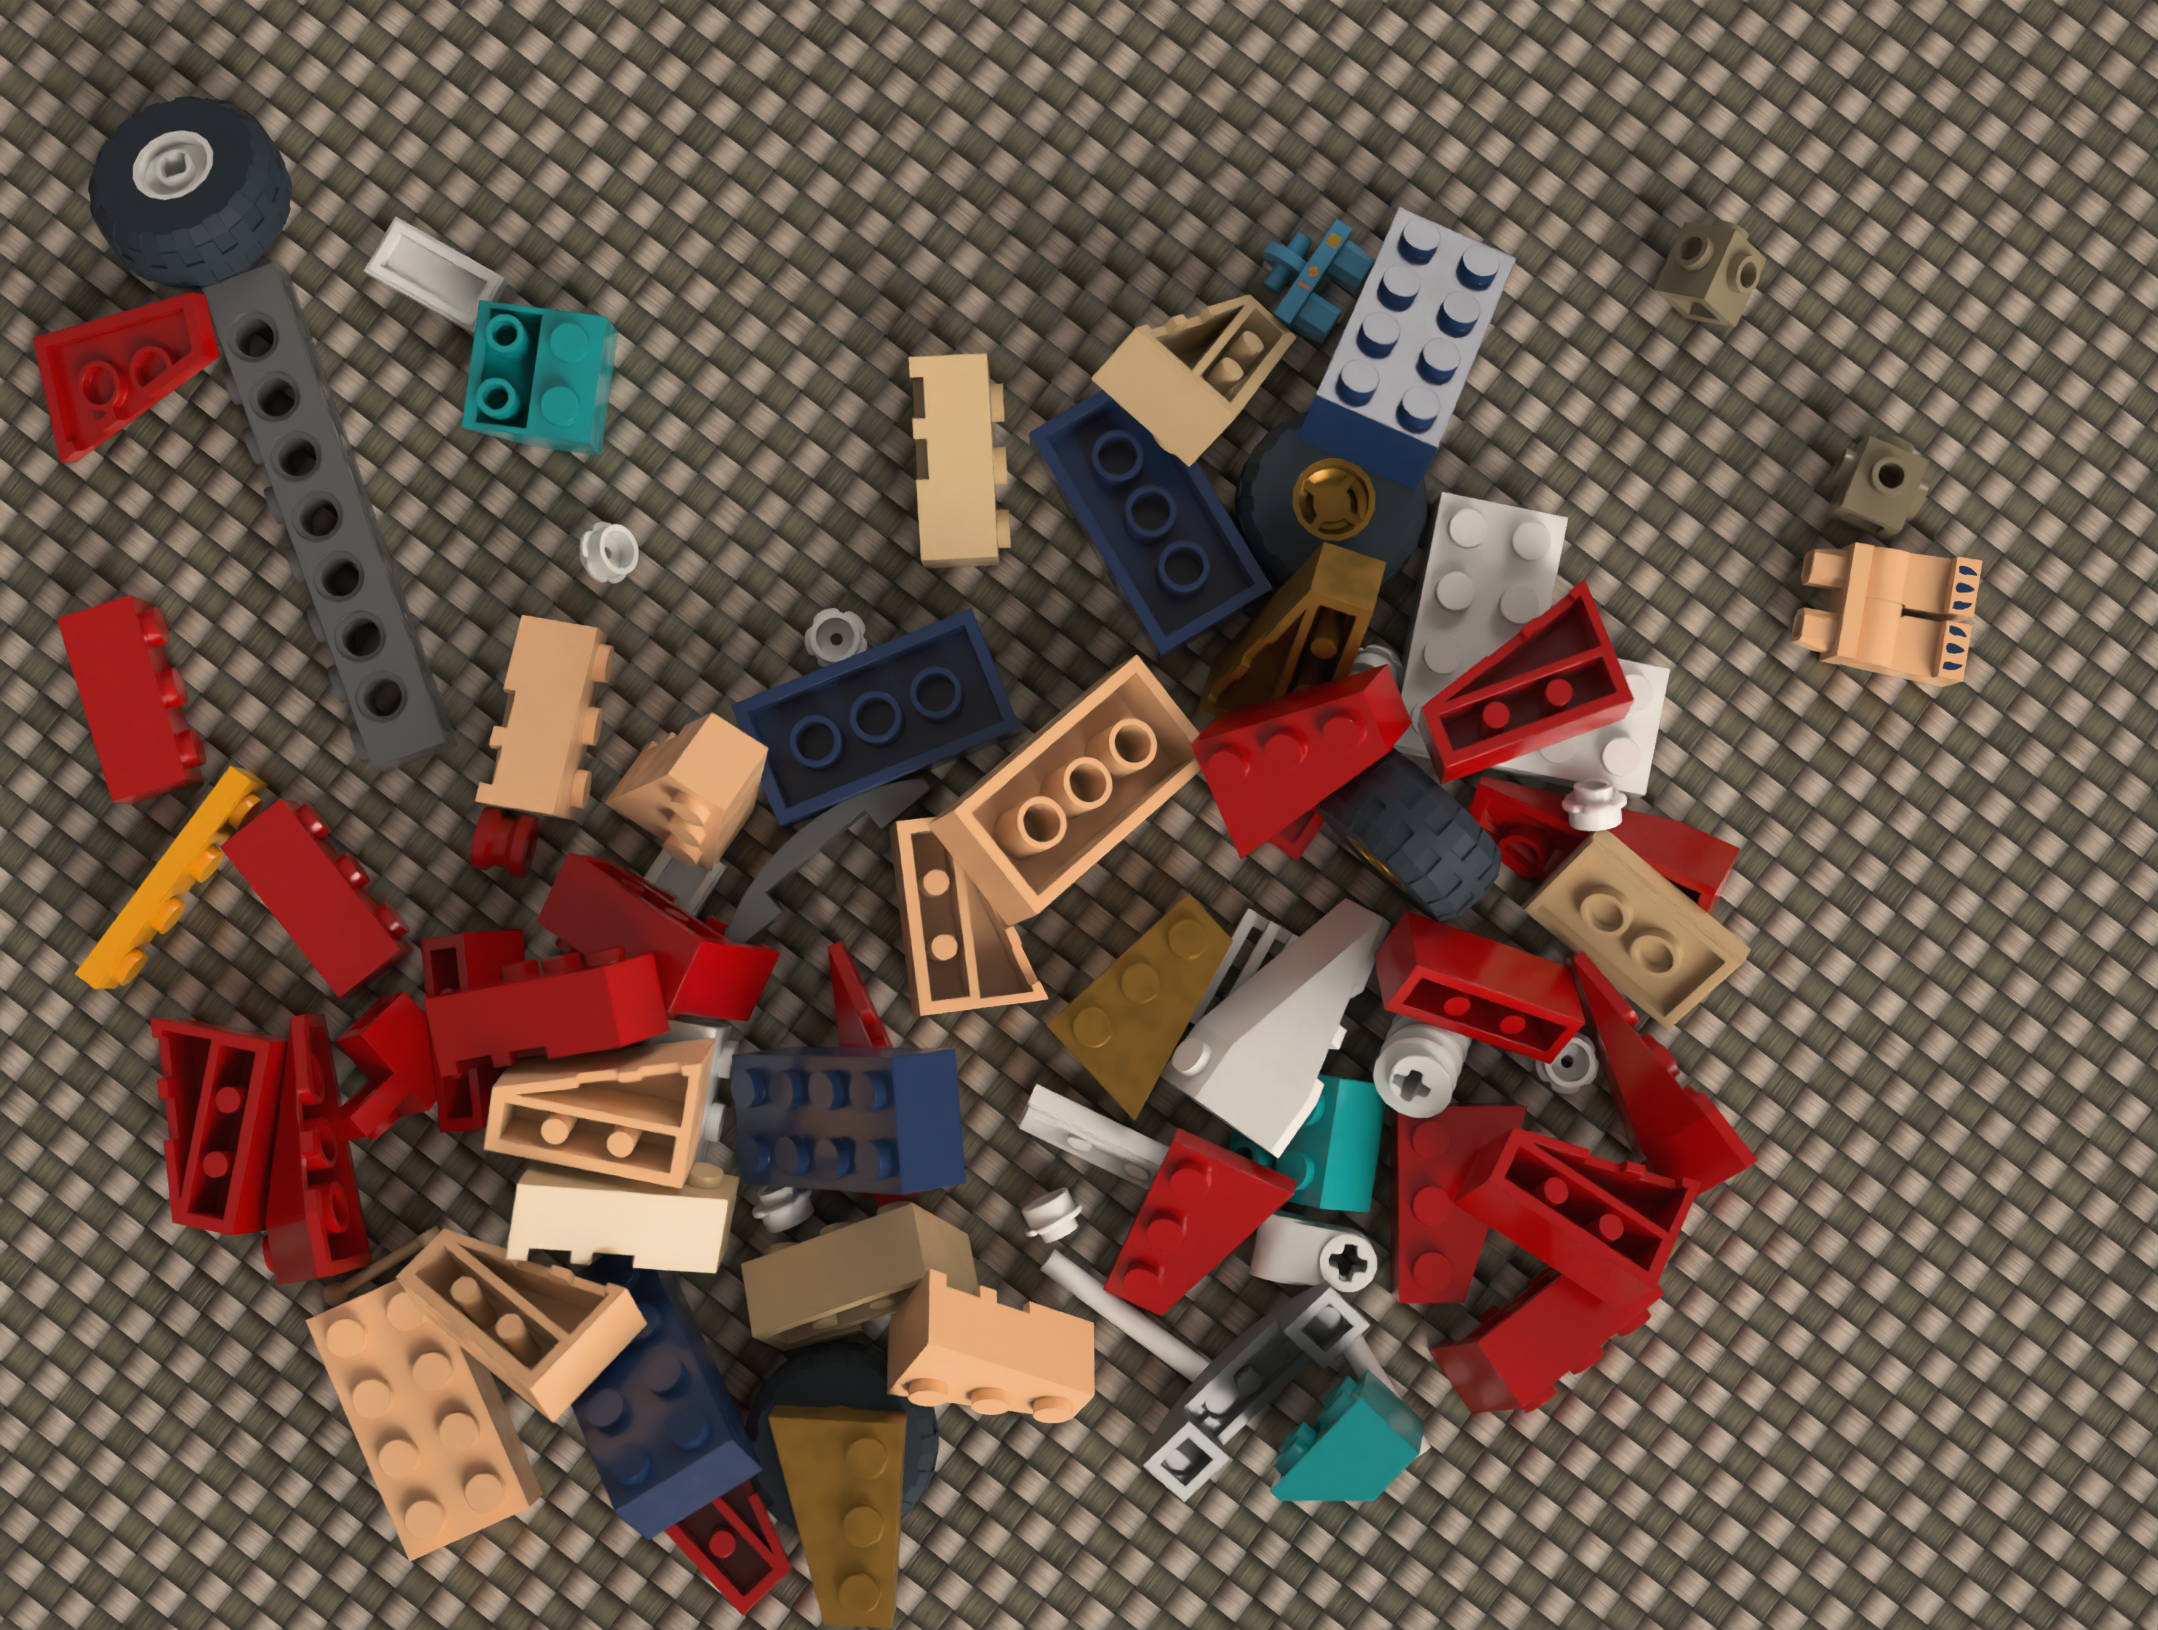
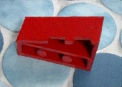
M1582 580L1568 591L1567 596L1539 618L1535 617L1519 630L1516 636L1489 657H1484L1421 707L1417 726L1440 785L1625 719L1634 698L1586 580Z
M568 852L536 921L558 936L555 943L558 948L568 954L580 952L581 959H584V954L615 946H623L626 957L653 953L667 1019L679 1020L681 1014L749 1021L781 954L780 952L765 944L754 946L734 943L724 937L729 926L727 923L714 916H708L706 922L703 923L674 904L677 896L611 860Z
M150 1018L152 1038L159 1039L163 1078L157 1079L159 1099H165L169 1140L163 1141L172 1223L232 1236L266 1231L265 1219L288 1038L187 1018Z
M1449 1103L1441 1113L1429 1118H1413L1398 1113L1390 1107L1391 1295L1398 1303H1465L1489 1226L1453 1202L1479 1149L1513 1127L1521 1129L1528 1106L1518 1103Z
M1515 1127L1479 1149L1453 1203L1615 1309L1655 1290L1700 1187V1181L1687 1177L1675 1180L1645 1171L1646 1165L1628 1160L1621 1164L1589 1155L1590 1149Z

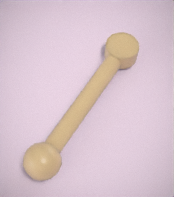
M436 1225L346 1281L342 1283L338 1281L329 1283L323 1291L324 1301L332 1307L345 1303L349 1293L425 1248L441 1232L439 1227Z

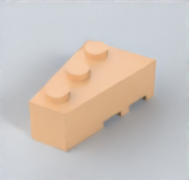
M526 615L521 616L503 687L504 692L508 693L502 727H493L489 743L491 749L498 750L492 784L479 782L475 802L503 809L573 821L576 808L585 809L592 780L591 771L583 770L587 746L597 745L603 720L602 708L595 707L599 682L608 683L614 660V647L606 645L607 634L596 627Z
M711 712L685 725L678 736L670 732L665 735L659 745L654 741L648 743L605 801V804L665 841L663 843L665 850L681 863L691 867L699 863L712 871L754 811L768 748Z
M936 817L896 821L890 825L889 832L912 1016L1047 1000V994L1041 982L1036 978L1021 946L1022 942L1014 925L1008 926L927 825Z
M716 1038L593 1051L552 1059L540 1057L516 1060L517 1063L508 1066L492 1088L484 1150L682 1188L697 1158Z
M443 1229L396 1278L421 1313L552 1423L557 1420L647 1325L627 1288L609 1282L607 1286H603L576 1277L571 1270L552 1264L551 1268L526 1260L506 1259L507 1249Z
M929 1269L889 1320L887 1394L906 1396L911 1403L920 1406H937L949 1402L971 1405V1409L980 1414L996 1415L1007 1411L1033 1414L1034 1419L1044 1423L1065 1422L1073 1419L1095 1396L1094 1322L1030 1301L1024 1304L1023 1311L997 1303V1290L980 1285L974 1288V1295L947 1287V1274Z

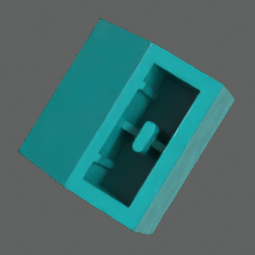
M479 300L461 427L538 448L601 456L618 331L607 316Z
M1319 1073L1317 1079L1325 1085L1318 1102L1279 1158L1232 1128L1229 1151L1297 1180L1294 1195L1287 1201L1320 1209L1369 1213L1386 1103L1376 1090L1375 1082Z
M1369 1369L1356 1382L1347 1375L1323 1400L1322 1405L1325 1408L1318 1415L1316 1424L1311 1428L1305 1421H1302L1278 1447L1281 1453L1272 1464L1277 1472L1270 1492L1279 1501H1374L1420 1454L1425 1422Z

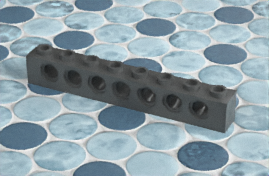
M275 262L244 272L239 276L236 275L222 280V283L203 287L202 291L203 294H206L217 346L222 345L229 364V368L222 370L224 384L236 406L243 404L250 427L243 429L245 443L254 462L257 465L264 463L272 486L264 489L265 498L275 521L278 524L285 522L293 545L285 549L286 557L295 579L300 584L306 582L314 605L307 607V616L320 643L327 641L335 665L328 667L329 678L338 699L342 703L349 701L357 724L350 726L349 732L358 757L363 763L370 761L372 768L388 772L457 747L455 735L290 275ZM262 330H272L274 341L270 350L262 356L251 357L249 345L253 336ZM293 388L295 402L291 410L282 416H272L270 403L273 396L282 389ZM314 447L316 463L313 469L303 476H294L291 470V462L294 455L302 448ZM325 506H335L338 514L335 528L324 536H316L312 529L314 515ZM346 565H355L359 572L358 585L350 594L337 596L333 588L335 574ZM367 624H376L381 635L379 646L373 653L359 656L354 647L356 633ZM396 683L402 693L401 705L393 714L381 716L375 705L376 695L384 685Z

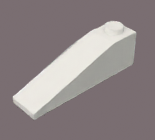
M1345 898L1303 933L1299 939L1291 943L1199 1020L1186 1039L1176 1048L1173 1057L1160 1076L1206 1111L1279 1158L1318 1102L1325 1085L1317 1079L1328 1050H1339L1347 1031L1340 1025L1349 999L1363 992L1375 963L1374 954L1383 943L1391 924L1378 914Z

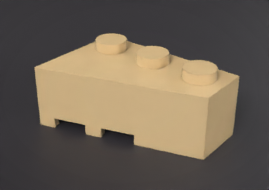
M1249 294L1205 307L1198 316L1187 319L1183 314L1171 317L1164 326L1151 329L1148 324L1136 327L1094 374L1091 380L1150 431L1161 448L1176 455L1190 467L1237 417L1297 337Z
M987 353L908 357L909 375L913 381L914 417L912 418L913 439H915L916 488L920 553L923 567L928 569L1000 565L999 548H1011L1009 510H997L996 485H1008L1006 446L994 447L993 422H1005L1003 383L991 384Z
M533 1160L517 1184L506 1259L527 1261L529 1248L570 1251V1264L591 1265L593 1253L633 1255V1268L716 1273L728 1246L739 1177L723 1174V1170L716 1165L695 1162L682 1188H676Z
M908 1201L886 1204L877 1210V1216L857 1223L838 1222L830 1224L820 1230V1236L801 1243L782 1242L771 1245L763 1251L764 1256L741 1264L752 1337L783 1351L863 1333L862 1322L894 1314L929 1269L947 1274V1287L974 1295V1288L978 1287L969 1235Z

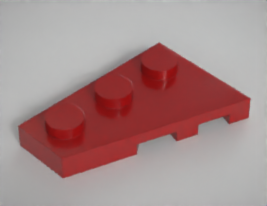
M189 292L33 338L60 462H78L219 358L206 294Z
M1177 1128L1111 1268L1103 1290L1162 1316L1294 1195L1297 1180Z

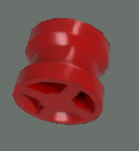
M484 807L474 834L471 853L472 867L485 871L493 866L506 868L511 876L524 879L530 870L536 850L539 832L538 817L524 813L518 818L504 816L500 808Z

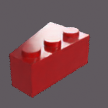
M1388 664L1220 714L1190 745L1238 855L1242 859L1388 753L1409 728L1412 721Z
M615 946L584 954L585 963L581 962L580 952L543 959L540 961L542 969H539L537 958L522 960L499 966V979L424 999L440 1077L457 1075L466 1070L493 1063V1068L510 1066L517 1063L516 1058L547 1055L548 1059L617 1048L670 1032L653 953L626 957L624 947Z
M1549 1266L1527 1282L1530 1286L1503 1308L1498 1310L1496 1305H1492L1478 1315L1482 1324L1461 1341L1448 1343L1444 1339L1428 1351L1472 1414L1523 1409L1525 1413H1529L1541 1407L1555 1396L1557 1389L1553 1384L1570 1371L1573 1375L1578 1374L1599 1361L1605 1354L1601 1345L1617 1333L1619 1337H1623L1645 1324L1651 1317L1647 1308L1665 1293L1657 1283L1654 1291L1615 1309Z
M749 1479L664 1530L742 1616L792 1569L791 1561L771 1516L766 1510V1506L759 1497L758 1492H754Z

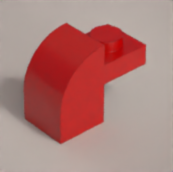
M405 991L379 998L336 1040V1043L369 1078L325 1122L341 1142L363 1137L373 1140L386 1132L398 1120L400 1114L407 1116L429 1111L437 1101L427 1015Z

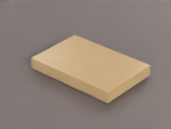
M1607 829L1593 831L1527 897L1521 906V909L1573 952L1584 951L1611 984L1667 1030L1743 964L1751 951L1747 945Z

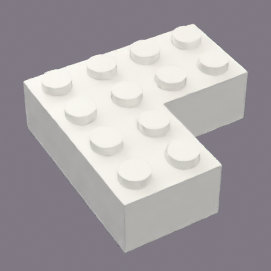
M1441 492L1433 502L1401 663L1404 670L1398 688L1412 724L1394 744L1393 747L1396 750L1405 754L1430 758L1417 726L1421 707L1484 657H1489L1516 636L1519 630L1535 617L1539 618L1550 609L1568 517ZM1618 659L1634 698L1625 719L1484 770L1572 788L1575 783L1582 780L1606 779L1613 783V789L1626 795L1627 799L1645 796L1670 669Z

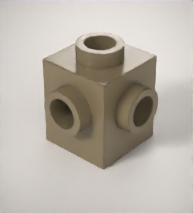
M1714 220L1712 226L1685 222L1674 247L1668 254L1666 264L1654 291L1687 319L1736 328L1747 301L1759 282L1761 271L1767 259L1747 241L1749 237L1748 232L1736 224L1724 220Z
M1878 434L1877 438L1869 436L1856 444L1852 450L1844 448L1830 476L1829 482L1836 485L1837 488L1825 516L1885 540L1902 530L1907 515L1914 517L1920 510L1930 486V482L1922 479L1930 460L1914 454L1913 450L1915 447L1910 442L1889 434Z

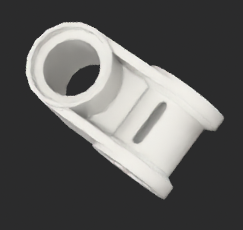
M1276 1210L1257 1229L1249 1273L1266 1280L1293 1285L1307 1284L1316 1286L1327 1281L1337 1291L1355 1292L1365 1288L1373 1280L1377 1270V1257L1370 1240L1359 1230L1319 1222L1307 1216ZM1345 1244H1353L1357 1256L1363 1259L1364 1262L1362 1265H1352L1349 1274H1340L1337 1262L1329 1259L1331 1253L1342 1254Z

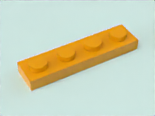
M230 766L76 971L75 975L94 989H115L118 984L122 986L129 984L144 967L148 956L143 951L157 932L160 934L168 932L184 913L186 904L181 900L197 880L200 883L206 881L221 864L225 853L220 849V846L225 843L234 829L240 831L257 816L263 805V801L258 797L268 784L247 769Z

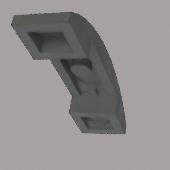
M923 778L899 781L883 785L841 802L816 817L791 837L758 873L737 907L726 938L734 943L750 944L787 913L771 892L865 814L868 813L883 831H886L890 825L898 821L933 792L932 788Z
M1327 1281L1292 1297L1242 1333L1193 1381L1151 1437L1139 1458L1142 1466L1185 1502L1230 1459L1224 1445L1313 1360L1325 1369L1370 1326V1323Z

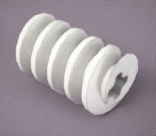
M1396 1013L1392 1026L1387 1032L1386 1040L1381 1047L1380 1055L1375 1062L1373 1078L1377 1092L1384 1102L1398 1113L1413 1118H1429L1441 1113L1451 1101L1453 1090L1457 1085L1458 1076L1461 1074L1463 1062L1466 1060L1468 1048L1471 1046L1473 1038Z

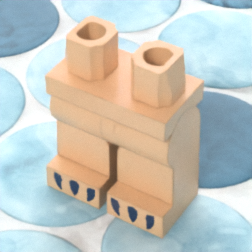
M1854 542L1841 549H1813L1804 556L1801 575L1802 585L1830 590L1827 611L1805 607L1798 609L1794 618L1791 643L1820 652V662L1842 664L1861 670L1940 687L1963 682L1972 625L1959 623V621L1974 617L1983 560L1963 557L1949 559L1909 553L1892 548L1874 547V545Z

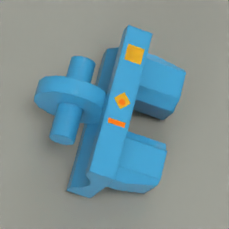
M1338 219L1335 220L1308 263L1302 258L1312 244V240L1301 232H1296L1287 247L1276 242H1268L1261 252L1262 258L1272 267V270L1262 283L1267 290L1278 295L1288 279L1295 281L1273 316L1290 331L1293 329L1299 334L1320 343L1325 341L1342 313V310L1316 294L1325 278L1328 277L1355 295L1375 262L1359 246L1350 241L1353 229Z

